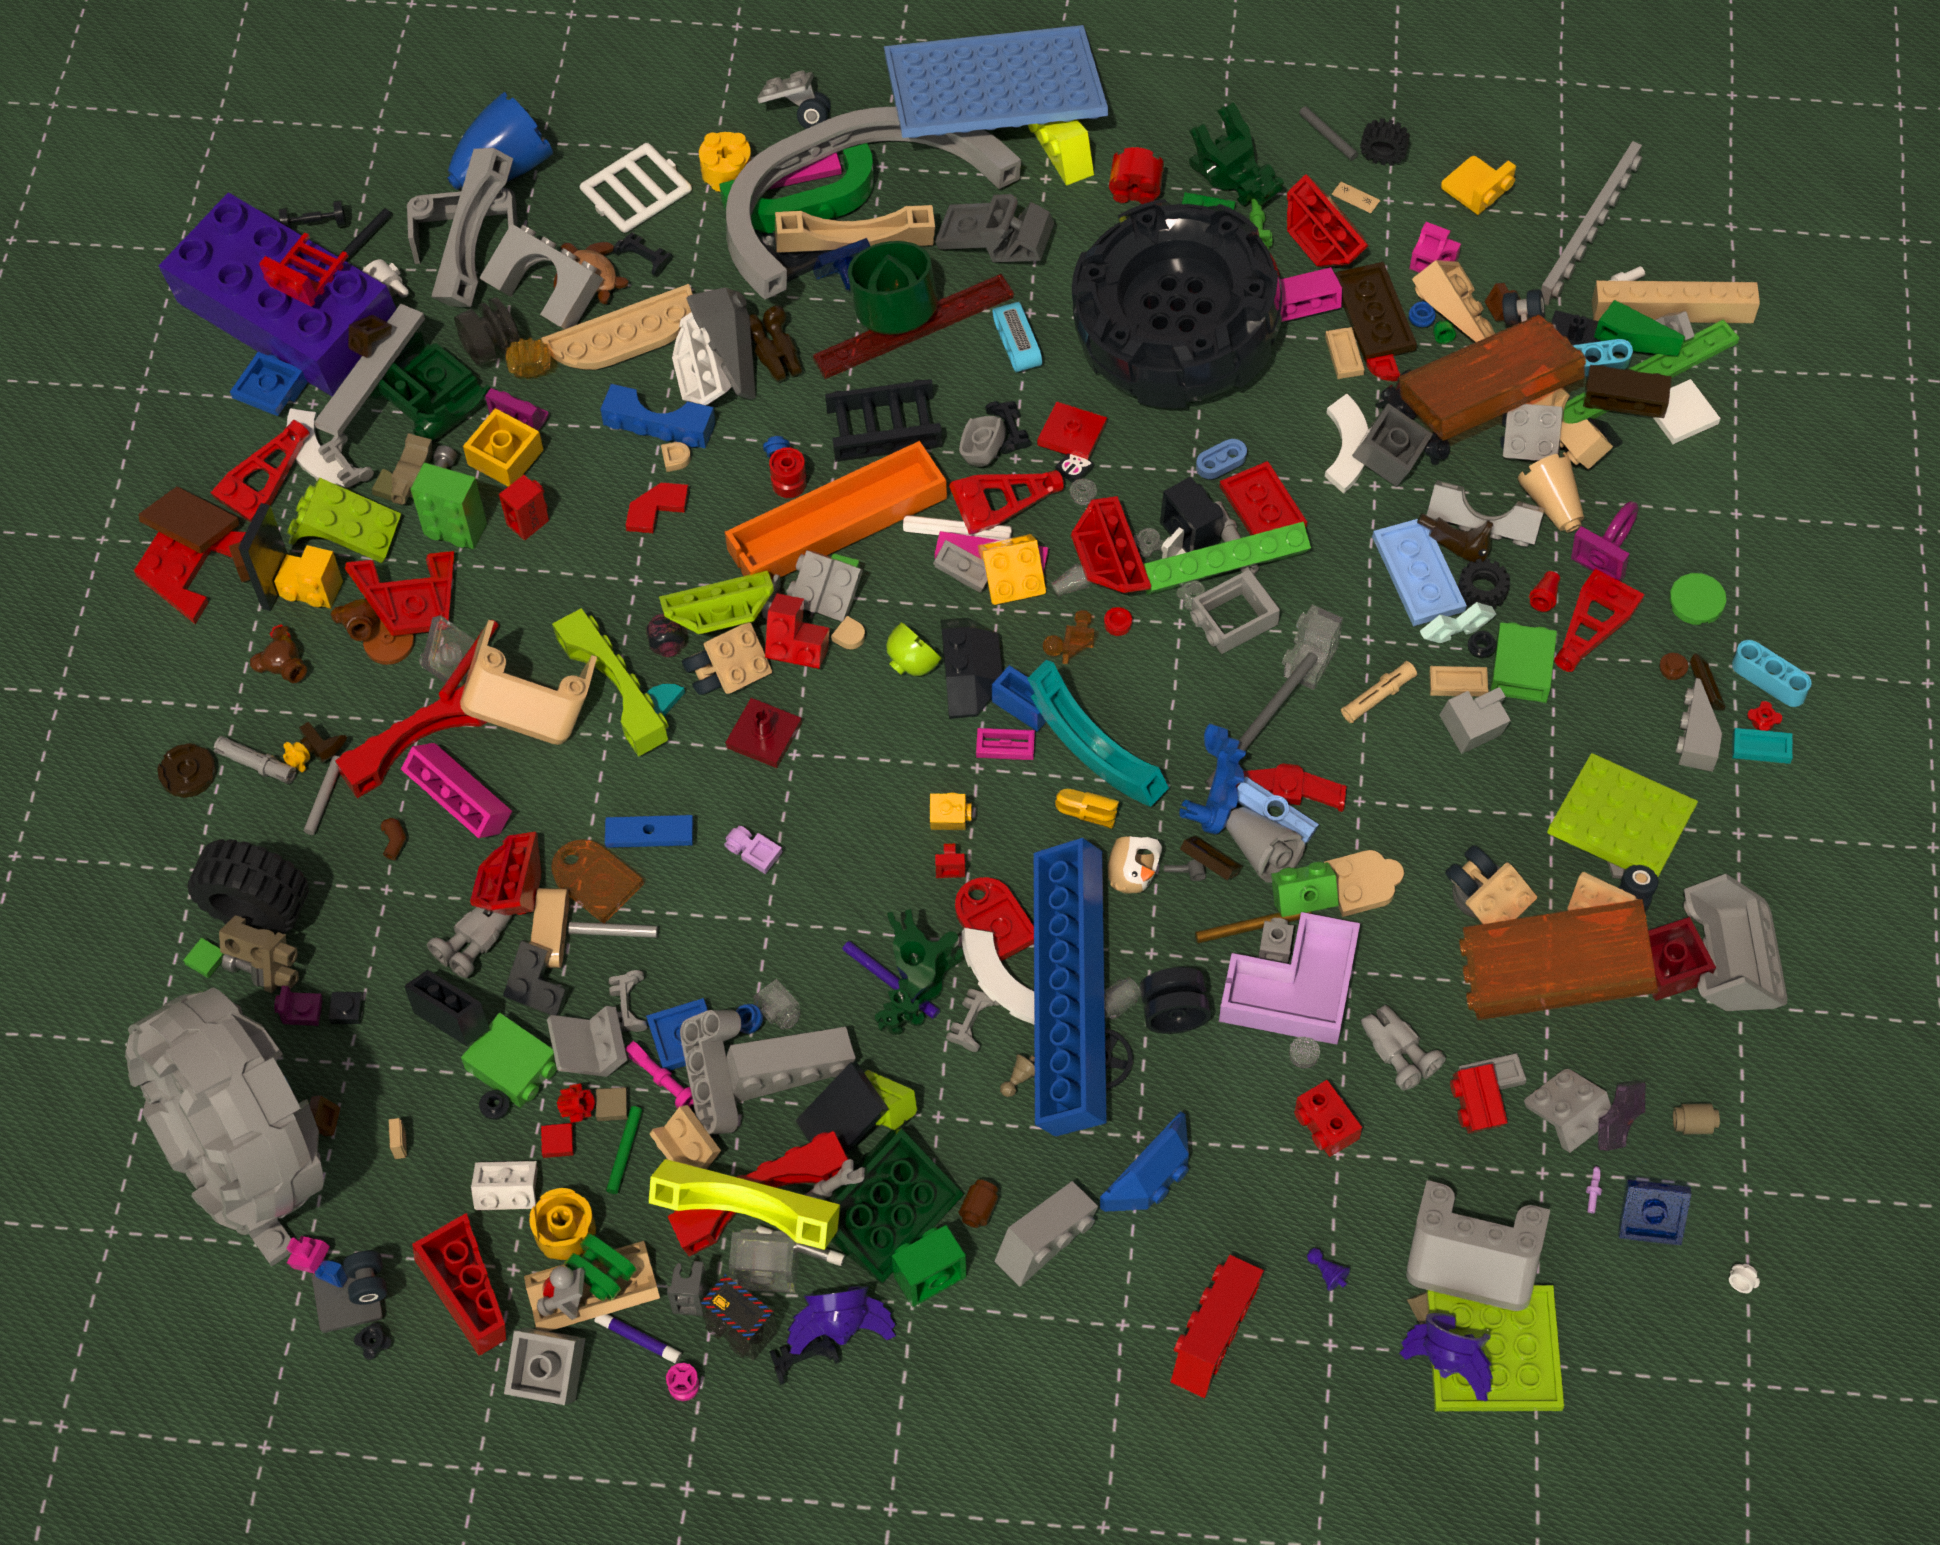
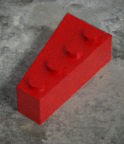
M467 1213L416 1241L412 1246L415 1262L480 1356L506 1340L505 1323L482 1261L475 1236L473 1235Z

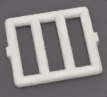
M644 143L582 182L580 190L595 204V209L601 216L606 215L621 232L627 233L690 193L692 186L676 170V165L670 159L666 160L649 143ZM647 155L678 188L666 194L635 161ZM626 168L658 201L646 208L614 175ZM606 181L637 214L625 221L596 192L594 187Z

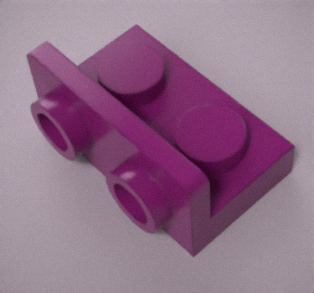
M490 388L485 395L490 414L496 408L537 431L540 430L549 417L548 411L534 406L530 402L511 396L507 392H499Z

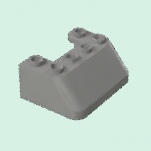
M1727 874L1684 889L1686 899L1684 901V909L1690 918L1693 917L1704 926L1705 937L1703 938V943L1716 966L1714 974L1711 972L1701 974L1700 981L1698 982V990L1701 996L1725 1011L1775 1009L1786 1005L1787 993L1772 913L1766 900Z
M1427 1180L1407 1264L1406 1277L1408 1281L1418 1288L1512 1311H1521L1527 1308L1531 1301L1550 1209L1533 1205L1524 1206L1517 1212L1514 1228L1452 1213L1455 1200L1452 1189L1447 1185Z

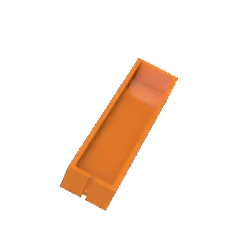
M918 441L725 531L727 550L738 568L741 567L743 576L768 571L772 581L775 574L782 577L795 571L798 558L801 554L805 555L807 550L827 556L903 520L907 515L911 516L947 499L946 479L921 442Z

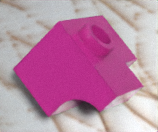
M1425 222L1419 240L1412 252L1409 269L1420 273L1435 260L1457 262L1461 243L1449 239L1450 230Z

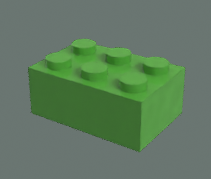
M424 462L411 487L424 535L432 540L440 539L450 542L459 548L475 549L487 525L476 478Z

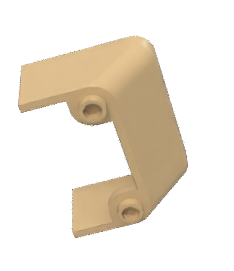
M488 620L478 639L460 700L462 710L471 717L551 744L559 745L565 743L572 733L586 698L597 657L591 655L580 677H565L559 684L558 691L503 673L506 665L505 656L498 649L487 646L494 621Z

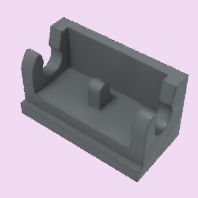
M694 1261L691 1269L692 1275L686 1279L680 1276L682 1267L681 1263H678L673 1270L671 1286H668L667 1289L673 1314L704 1316L706 1304H702V1302H706L703 1299L707 1298L708 1280L704 1263Z

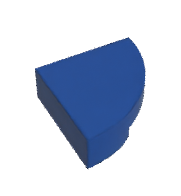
M322 1261L315 1271L317 1278L339 1288H342L348 1279L342 1265L333 1261Z

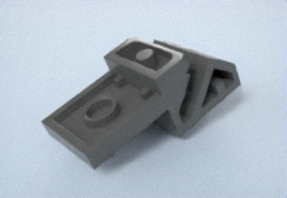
M1012 194L993 195L991 203L949 205L935 243L938 249L986 247L992 262L1041 261L1054 221L1049 211L1032 202L1016 218L1013 215L1018 204L1017 197Z

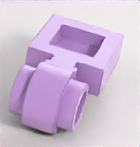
M742 826L733 828L726 836L725 847L737 855L743 852L741 854L743 861L766 874L782 854V847L759 833L751 840L752 834Z

